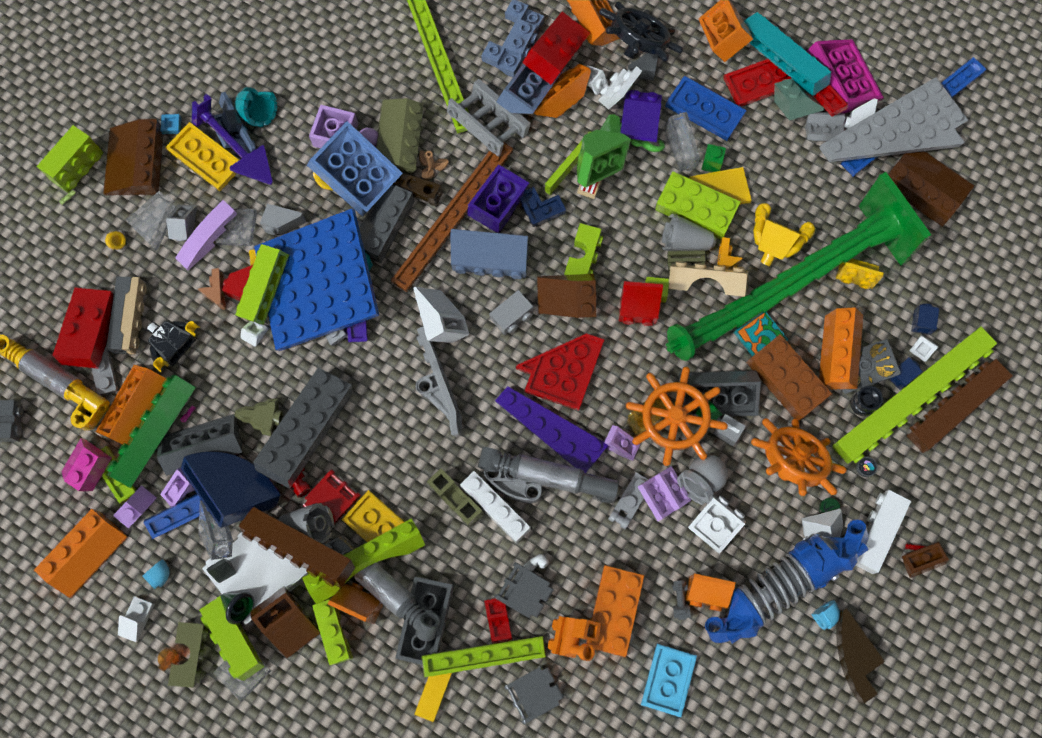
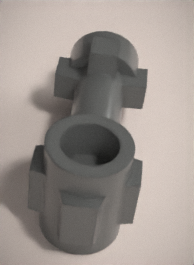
M674 581L672 588L677 594V606H673L674 619L687 620L686 618H691L690 605H685L684 591L688 590V585H686V581Z

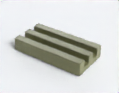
M668 251V271H670L672 263H676V261L705 264V251ZM671 257H701V258H671Z

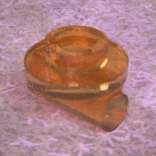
M165 648L158 654V668L162 671H166L171 668V664H177L179 661V654L173 648Z

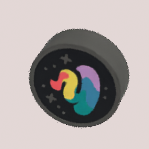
M864 457L856 463V471L862 477H871L877 472V463L870 457Z

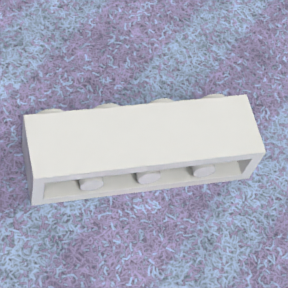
M475 471L460 484L467 495L516 544L531 530L530 526Z
M887 490L883 494L880 493L875 501L877 504L875 511L872 510L867 518V521H869L867 526L869 539L866 544L868 551L859 556L856 566L871 574L879 573L911 503L910 500L891 490Z

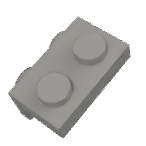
M817 112L808 115L805 124L807 140L828 141L844 132L845 114L839 113L831 117L829 113Z

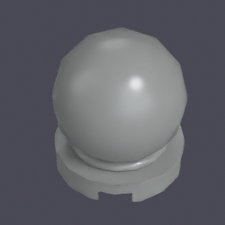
M707 454L705 460H701L699 457L693 460L689 470H684L677 477V482L680 488L684 486L689 492L687 496L700 505H703L705 502L708 504L713 499V493L724 487L728 478V469L719 457Z

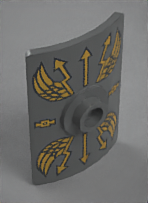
M887 339L861 348L857 389H842L845 394L900 375V370Z

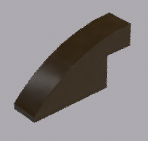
M845 608L840 610V618L836 626L839 660L852 693L859 703L865 704L878 695L866 678V675L885 661L848 609Z

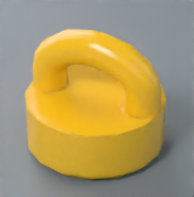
M112 231L106 235L105 242L110 249L118 250L124 247L126 239L123 233Z

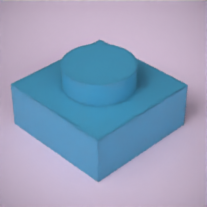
M180 114L161 115L160 131L162 134H178L181 131L182 117Z

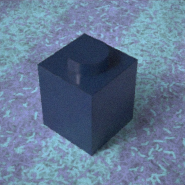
M927 303L920 304L914 310L911 331L931 335L936 331L939 308Z
M909 357L898 366L900 375L889 378V380L901 390L923 371L920 369L919 364Z

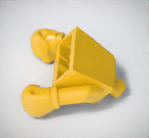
M762 203L755 210L754 241L759 246L758 250L764 252L760 262L771 266L775 257L783 260L784 257L789 258L799 252L803 245L814 236L816 228L813 223L806 222L797 232L768 219L771 213V206L768 203Z

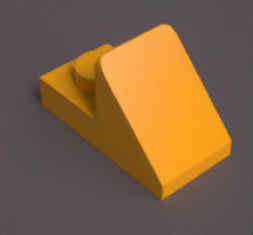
M722 237L719 245L717 265L726 266L725 269H733V267L740 265L743 258L731 256L732 245H729L730 238Z

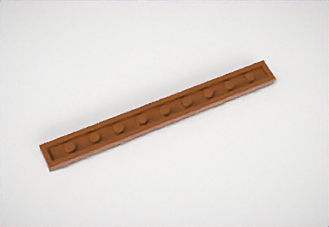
M503 142V149L499 157L491 151L487 153L391 279L393 284L408 292L448 239L451 229H455L467 214L468 204L498 164L503 166L514 152L512 147Z

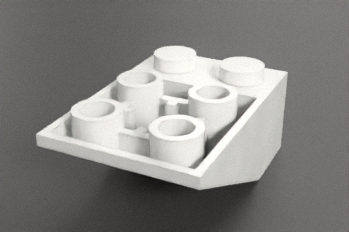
M421 287L413 288L427 341L454 343L469 335L465 317L441 290Z

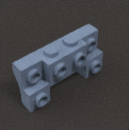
M512 0L505 11V19L515 22L503 46L489 41L481 55L483 62L498 68L512 78L531 50V45L536 43L538 32L544 23V15L529 10L527 4L517 0Z

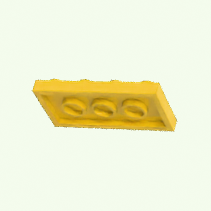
M190 122L165 147L169 153L218 191H221L237 174L230 171V166L239 161V159Z

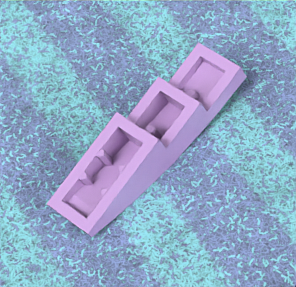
M222 200L187 239L177 254L176 260L187 270L192 268L215 247L213 242L226 231L224 226L237 215L235 210Z

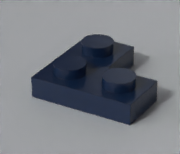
M534 187L527 189L520 200L532 227L566 213V208L559 195L542 202Z

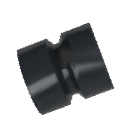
M865 386L851 398V409L859 416H868L882 405L883 395L875 386Z

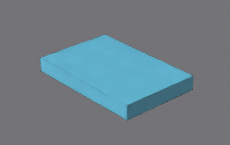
M656 644L641 705L682 717L697 656Z

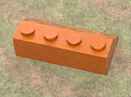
M566 0L569 2L572 8L571 11L577 17L579 24L590 32L587 41L591 45L604 46L620 39L616 34L606 33V28L612 27V20L599 14L601 8L614 13L608 0Z
M856 307L837 308L825 316L819 379L828 389H857L863 314Z
M133 365L96 432L122 445L124 443L127 444L131 438L129 436L130 432L135 426L138 427L142 422L140 420L141 415L146 409L149 410L153 405L151 400L156 393H161L164 388L162 384L166 378L148 368Z
M91 509L34 571L47 584L67 597L72 598L128 536L102 512Z

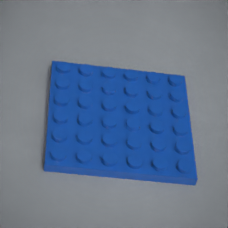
M346 210L261 243L289 254L268 312L275 350L282 351L380 316L355 210ZM261 244L254 246L256 254Z

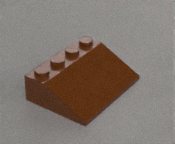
M138 119L110 128L103 191L105 196L159 195L164 134L160 131L161 124L157 119Z
M925 151L905 153L888 174L910 205L942 227L952 217L974 187L969 181Z

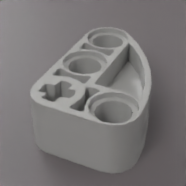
M499 469L498 476L490 478L488 476L489 471L484 470L486 480L504 496L515 501L532 504L537 503L541 499L540 484L510 478L507 474H504L505 471L500 473ZM536 489L538 495L535 498H530L527 495L528 490Z

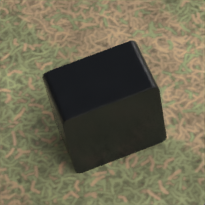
M235 109L223 112L221 119L223 128L231 136L239 134L242 122Z

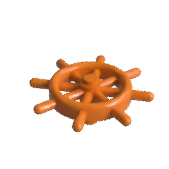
M687 366L682 369L680 382L660 385L654 374L648 373L646 378L654 391L648 396L645 404L626 403L628 410L642 412L645 428L643 433L633 438L632 443L639 445L646 439L651 438L656 444L665 448L664 466L671 464L673 450H684L693 447L701 460H705L707 454L699 442L705 436L708 428L720 430L728 428L727 423L711 419L708 400L718 395L721 391L720 388L714 387L705 394H702L697 388L687 384L690 368ZM677 392L675 406L666 393ZM685 394H688L694 400L683 407ZM660 398L667 410L652 406ZM700 406L702 417L688 414ZM651 415L665 417V419L653 426ZM686 422L701 426L699 430L695 434H693L688 425L686 424ZM670 425L668 439H666L658 432ZM678 426L687 438L686 440L675 441Z
M763 419L762 424L772 435L767 441L753 438L751 444L765 449L767 459L772 465L766 469V474L773 475L778 472V476L782 480H789L798 485V492L801 496L807 494V487H814L820 484L831 495H836L837 489L826 478L831 471L845 474L847 469L844 466L832 463L831 455L826 448L831 442L830 439L824 438L819 440L809 432L800 429L797 419L791 421L792 427H781L779 429L769 419Z

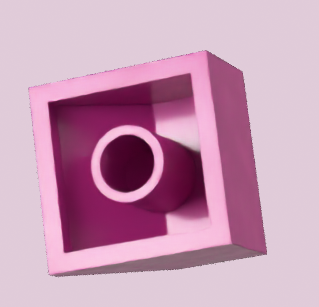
M80 438L62 469L63 479L78 491H93L112 457L84 438Z

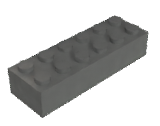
M318 367L253 463L256 471L290 489L352 396V385Z

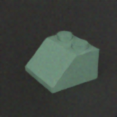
M792 78L775 83L774 102L789 121L824 111L823 106L815 97Z

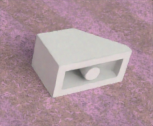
M872 99L854 109L850 116L845 118L844 128L847 130L874 114L878 99Z

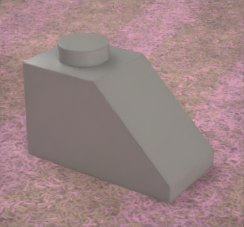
M178 204L166 218L169 239L185 241L191 236L195 224L196 205Z
M267 204L260 224L264 231L270 235H275V233L283 235L304 224L306 219L301 212Z

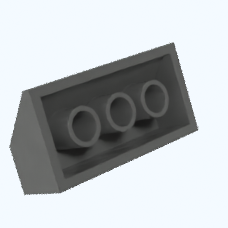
M391 186L369 209L359 229L364 251L370 256V259L382 264L415 202L412 192L398 186Z
M757 371L689 373L687 384L697 388L702 394H705L714 387L720 388V393L708 400V402L710 401L723 414L721 417L725 414L728 416H758L761 381ZM685 394L683 407L694 400L688 394ZM700 406L694 409L693 411L689 412L688 414L697 416L695 412H697L700 409Z
M235 414L165 435L159 443L157 459L165 475L174 474L177 469L181 468L184 456L190 454L222 452L236 456L241 453L242 439Z

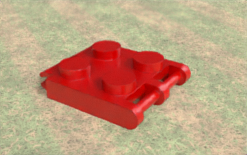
M331 469L305 497L307 502L303 507L322 503V505L330 508L335 525L361 495L348 487V483L335 475V471ZM331 477L334 478L340 485L338 486V485L331 479ZM345 488L353 497L348 495L343 489Z

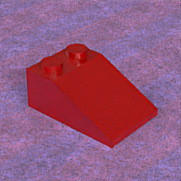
M624 281L620 297L618 321L627 325L642 323L644 326H652L656 324L659 316L663 284Z

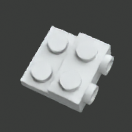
M636 66L632 71H626L625 69L619 73L616 71L609 79L611 81L610 85L606 84L600 91L602 95L598 101L607 109H610L623 98L642 70Z
M714 495L713 499L706 504L688 528L720 554L745 525L746 521L743 519L745 515L738 509L733 511L728 506L729 502L724 497H716Z

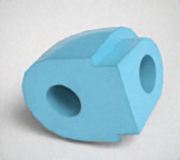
M162 559L143 575V578L154 589L158 586L161 588L168 580L170 571L167 563Z
M833 600L820 606L811 615L820 628L824 630L827 628L831 629L839 621L840 610L837 603Z

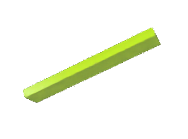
M543 636L422 655L424 677L544 658L546 654Z

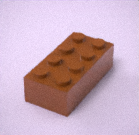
M781 334L746 362L753 371H757L761 381L791 416L798 421L832 394Z

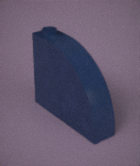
M199 452L184 456L181 470L220 528L243 520L253 507L264 512L277 506L280 498L278 488L272 484L267 476L256 471L254 464L222 452Z

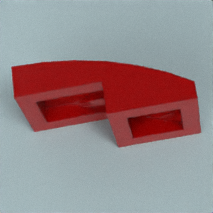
M496 598L485 600L492 644L512 641L506 604Z

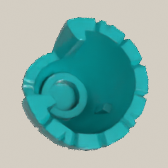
M252 87L243 88L237 94L235 100V107L239 116L247 123L258 127L271 123V120L276 116L278 106L273 92H258Z

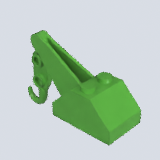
M610 114L600 130L590 132L584 135L577 163V182L586 188L623 170L630 142L636 147L642 146L651 152L662 151L665 148L664 142L658 140L660 146H655L648 141L630 139L623 133H620L621 123L619 116Z

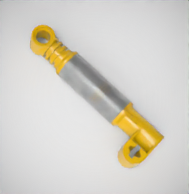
M0 335V355L15 363L20 371L67 401L72 400L78 404L70 419L74 427L84 431H90L96 427L109 408L110 402L83 385V382L78 377L37 351L26 349L15 340L5 335ZM87 410L92 413L91 416L86 414Z

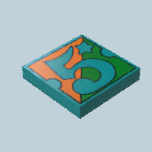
M761 312L734 332L752 357L780 334L786 341L789 340L767 312Z

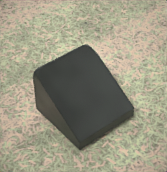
M224 558L206 569L218 583L236 574L231 561Z

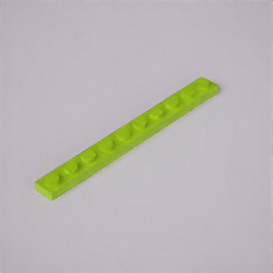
M407 0L446 106L448 108V102L451 98L459 104L464 98L426 0ZM451 117L457 134L467 131L463 125Z

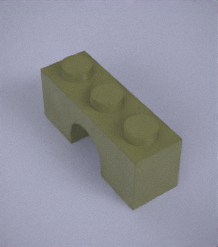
M442 468L427 481L428 485L468 527L483 515V511L455 484Z
M178 622L175 643L188 646L190 657L184 664H171L168 686L194 688L196 683H200L201 671H198L199 662H203L205 650H201L202 641L207 640L208 629H205L204 624Z

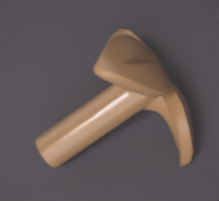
M420 150L419 152L420 163L423 166H428V168L422 171V178L425 180L435 176L433 169L442 171L449 163V160L444 158L437 159L434 162L431 151L425 152Z

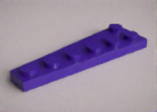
M508 386L495 400L497 404L574 468L582 469L584 473L588 472L609 447L600 439Z

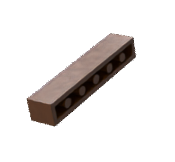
M997 359L990 363L988 361L984 362L978 367L980 371L977 374L973 372L965 379L967 382L965 385L961 386L959 384L951 391L953 395L949 399L944 397L937 403L939 407L935 411L931 409L923 416L925 420L921 423L917 421L909 428L911 432L906 436L922 453L930 450L1013 376Z
M255 507L250 510L238 526L246 540L258 542L257 544L262 549L274 551L273 553L282 560L284 558L289 559L293 566L299 569L301 567L307 569L306 572L315 578L317 576L323 578V581L331 587L335 585L342 588L355 569L351 559Z

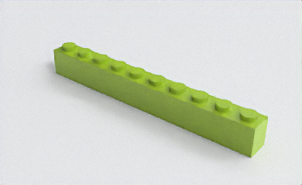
M982 326L979 327L833 444L832 447L847 464L852 461L857 463L864 457L862 453L865 450L871 451L879 445L877 441L881 437L885 440L894 433L891 429L896 425L899 428L908 421L907 416L910 414L915 416L923 409L921 407L923 403H931L937 398L935 394L938 391L943 393L952 386L949 382L953 379L958 381L965 375L964 370L967 368L971 370L980 363L978 361L980 357L983 356L985 359L993 353L994 350L992 348L997 344L996 341Z

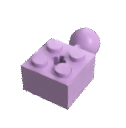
M320 105L309 135L312 145L322 148L346 121L357 129L358 121L355 113ZM364 128L358 131L376 147L378 132L375 129Z

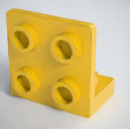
M851 259L839 265L836 279L846 284L853 283L859 285L863 289H873L884 273L878 271L879 266Z

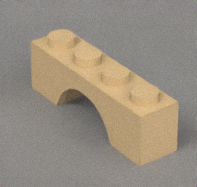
M676 261V264L670 266L668 289L688 291L697 279L712 278L722 285L725 295L745 297L748 288L749 271H745L743 267L725 269L726 266L714 265V268L706 267L704 263H695V266L687 265V262Z

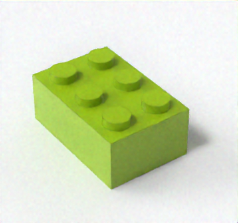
M72 125L36 167L54 184L69 193L77 186L81 178L89 172L94 163L99 161L103 151L90 136Z

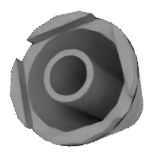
M671 214L668 217L672 219L670 223L666 222L662 236V243H665V247H662L664 251H709L711 247L715 246L716 237L713 232L676 214Z
M322 503L303 507L284 514L279 518V521L321 544L331 537L332 532H330V528L334 526L333 514L330 508L322 505Z

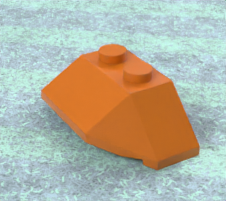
M578 64L575 68L560 74L534 111V114L554 118L563 115L567 109L584 97L591 73L590 68Z

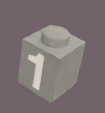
M725 414L722 419L718 417L717 421L727 423L728 428L726 430L715 428L713 435L733 446L746 426Z

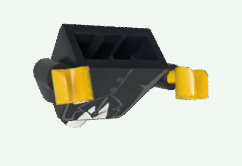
M164 321L161 326L155 322L148 326L147 331L152 334L148 339V342L151 344L149 350L153 366L159 372H162L161 368L164 365L168 367L170 364L173 367L196 341L193 337L196 335L194 331L196 328H200L199 325L193 321H173L171 323Z

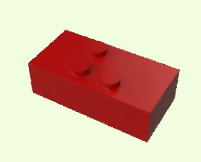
M562 11L534 44L522 63L552 85L583 45L590 32Z
M74 287L53 352V356L61 365L99 369L108 339L114 298L112 291Z

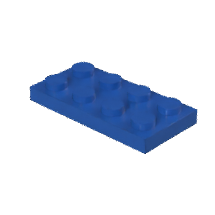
M686 76L682 78L665 104V107L728 141L746 113L745 109Z

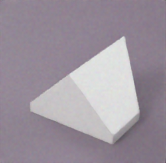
M837 509L802 518L803 535L809 538L814 534L840 538L843 529L842 510Z

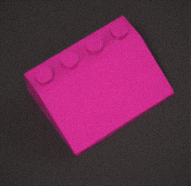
M853 39L816 41L806 51L831 71L830 85L848 104L847 110L841 112V114L851 112L872 99H878L877 102L884 99Z

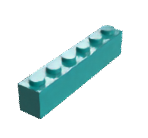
M756 12L744 20L753 37V40L749 43L812 96L830 84L831 71L829 68L807 53L802 46L796 44L791 37L785 35L777 26L769 22L766 17Z

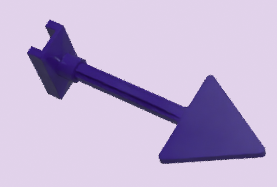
M208 94L204 95V102L200 104L196 101L192 102L193 125L199 127L203 123L209 124L242 158L230 166V171L272 185L273 181L264 145H261L251 153H247L214 118V115L211 113L212 98Z

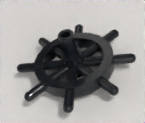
M619 1L615 3V7L618 10L616 14L604 8L599 10L601 16L612 20V27H607L606 33L616 34L623 42L628 44L624 51V55L628 58H634L636 53L642 51L649 54H657L663 61H667L669 56L665 52L666 48L677 53L683 52L682 46L670 41V35L675 34V29L666 28L662 22L650 15L649 10L641 11L634 8H625Z

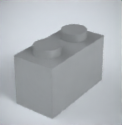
M518 290L489 313L490 320L504 335L508 332L511 334L518 328L519 323L522 321L526 322L532 317L533 306Z

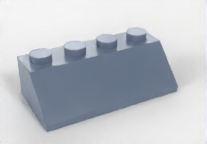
M523 64L505 87L496 103L510 113L533 114L555 81L550 85Z

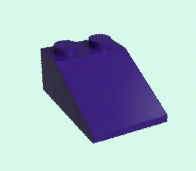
M628 90L624 99L620 133H623L630 139L657 142L662 95L655 92L644 93L638 90Z
M498 164L468 204V216L494 232L500 233L529 186V182Z

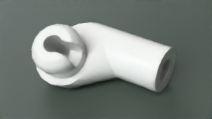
M539 554L530 559L523 567L533 571L538 565L540 568H545L549 561L545 558V555Z

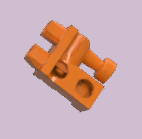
M562 616L554 619L552 628L556 631L555 637L549 640L547 647L552 650L551 653L575 658L578 655L584 661H591L595 655L594 646L588 643H583L579 646V640L598 642L601 623ZM590 626H593V635L589 637L588 629Z

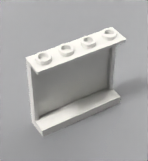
M243 532L237 536L238 539L235 542L225 545L217 557L213 556L208 559L206 566L202 568L221 594L250 592L255 599L254 608L283 586L291 592L303 582L302 577L308 575L307 569L303 567L300 569L296 568L290 563L289 559L284 558L282 560L273 553L274 551L262 549L257 544L258 542L246 540L242 536ZM223 558L230 560L236 574L221 583H218L206 570ZM251 614L243 621L246 625L254 623L251 619Z

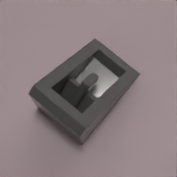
M647 53L629 64L628 70L632 71L637 66L642 70L637 77L638 79L654 81L658 55Z

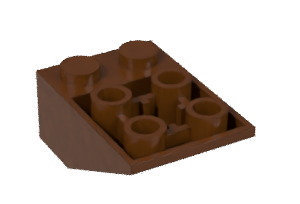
M285 586L250 611L253 622L286 658L320 634V631Z

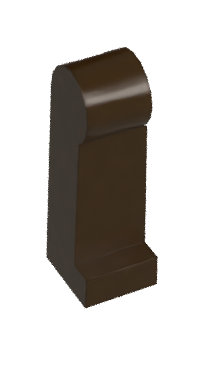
M404 173L391 185L413 193V197L427 201L437 207L443 194L440 184Z

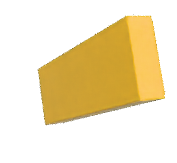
M452 673L428 677L414 715L434 722Z

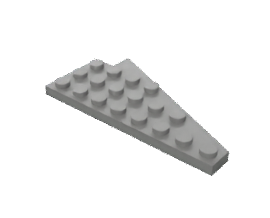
M937 77L821 144L819 149L829 162L960 147L965 142L955 129L965 124L968 119Z

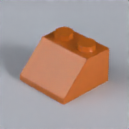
M694 573L689 576L685 601H689L690 606L702 608L703 604L710 606V610L722 612V609L729 607L736 582Z

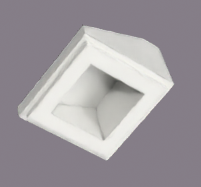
M250 321L241 329V339L256 347L268 331V327Z
M921 334L909 351L926 362L938 348V345Z

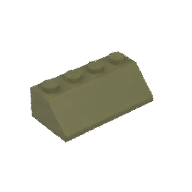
M408 98L383 100L376 148L402 173L410 175L416 170L424 104Z

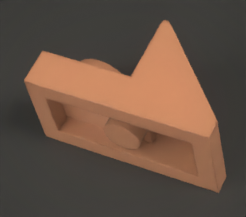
M219 268L211 269L212 276H209L211 287L198 288V290L220 309L225 310V294L222 291L224 274Z

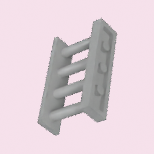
M478 79L474 82L472 95L458 104L452 98L449 99L447 112L499 157L503 149V142L515 133L522 138L527 136L531 123L521 114L510 113L496 103L500 96ZM476 100L485 105L472 115L465 110L467 106ZM489 111L498 116L486 126L477 121ZM502 122L506 123L510 129L498 138L490 132Z

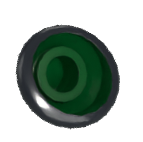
M250 592L223 593L221 595L226 620L230 624L235 625L245 621L250 616V611L254 609L255 599Z

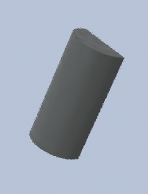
M414 577L411 594L414 595L417 603L426 612H434L439 616L440 624L433 640L422 641L416 636L413 626L404 620L395 659L423 665L422 655L439 653L454 585Z

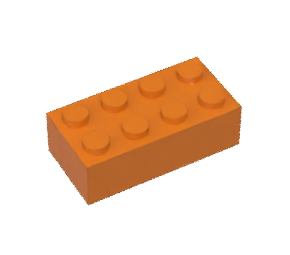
M604 565L591 621L601 623L598 642L586 640V643L592 644L595 650L626 657L644 575ZM590 626V627H589V630H588V636H589V637H591V636L593 635V632H594L593 626Z

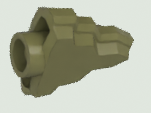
M267 399L266 402H258L254 407L245 406L236 409L235 417L244 423L251 424L254 429L260 430L262 435L271 436L276 426L283 419V411L279 410V399Z

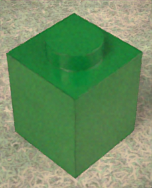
M708 144L701 170L709 172L720 171L726 148Z

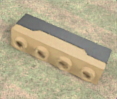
M116 277L106 347L113 354L136 355V349L139 347L138 334L142 328L140 319L141 313L144 311L143 297L147 291L146 284L139 277Z

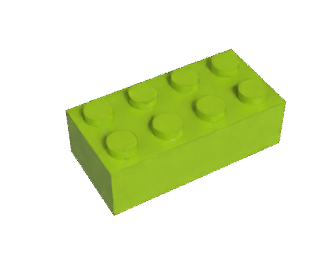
M672 171L656 203L655 210L667 216L676 214L713 232L716 238L722 240L741 201Z

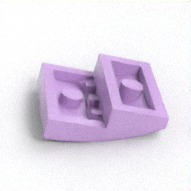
M672 466L638 486L657 521L664 519L691 501L687 496L688 493L684 486L682 488L679 487L677 482L678 476Z

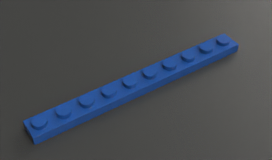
M973 57L941 82V84L953 98L986 71V68ZM878 157L842 161L841 165L854 177Z

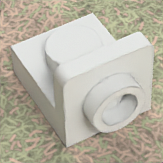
M587 65L586 67L591 70L587 86L592 87L594 94L599 95L604 86L608 84L603 70Z

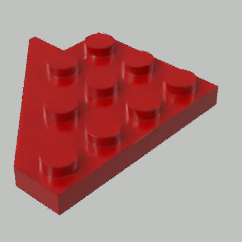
M586 333L518 364L516 370L530 374L525 393L579 411L604 339Z

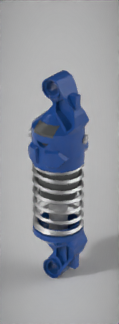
M858 519L850 521L844 538L827 537L820 534H814L810 538L807 536L798 542L794 549L786 554V557H781V563L774 562L772 570L765 568L767 574L765 577L762 574H757L763 586L762 589L753 579H749V583L756 593L752 594L746 585L742 584L741 587L735 588L731 598L728 617H711L705 623L710 639L715 643L730 641L733 644L740 638L756 637L759 629L766 625L765 617L773 620V612L781 614L782 607L790 608V601L798 603V597H806V591L814 592L818 588L827 586L831 579L832 581L838 579V574L841 572L853 570L859 556L868 551L866 544L869 538L866 524ZM774 600L777 604L778 610L770 604ZM765 606H767L770 616L762 610ZM720 628L718 631L713 632L714 629Z

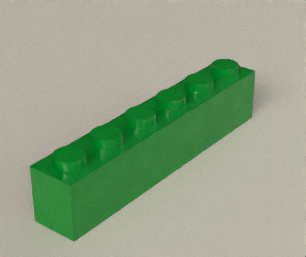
M176 375L167 377L162 384L163 390L160 394H155L151 400L153 405L149 410L146 409L140 417L142 422L138 427L135 426L129 434L131 438L128 443H124L118 451L119 457L116 461L112 460L107 467V471H109L107 475L129 488L132 487L196 388Z

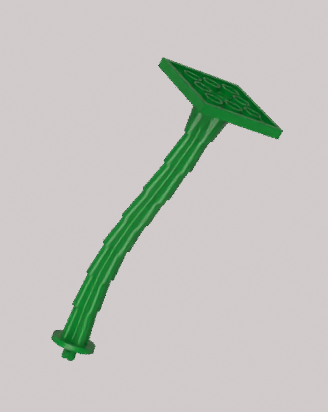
M887 172L879 175L858 206L866 216V219L858 224L856 229L832 240L831 244L803 258L804 261L776 275L777 278L751 290L750 294L725 305L723 309L704 316L698 322L685 327L679 324L670 326L667 331L668 343H666V350L671 354L675 353L679 359L688 361L694 357L697 348L710 340L715 341L735 327H741L761 312H767L788 296L792 297L815 279L819 280L841 263L850 261L869 246L874 247L885 243L897 262L902 266L909 261L932 234Z

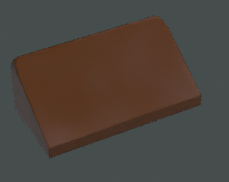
M939 542L902 556L909 578L941 567L949 561Z

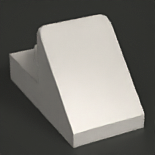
M134 596L126 615L119 616L118 635L138 642L155 604Z

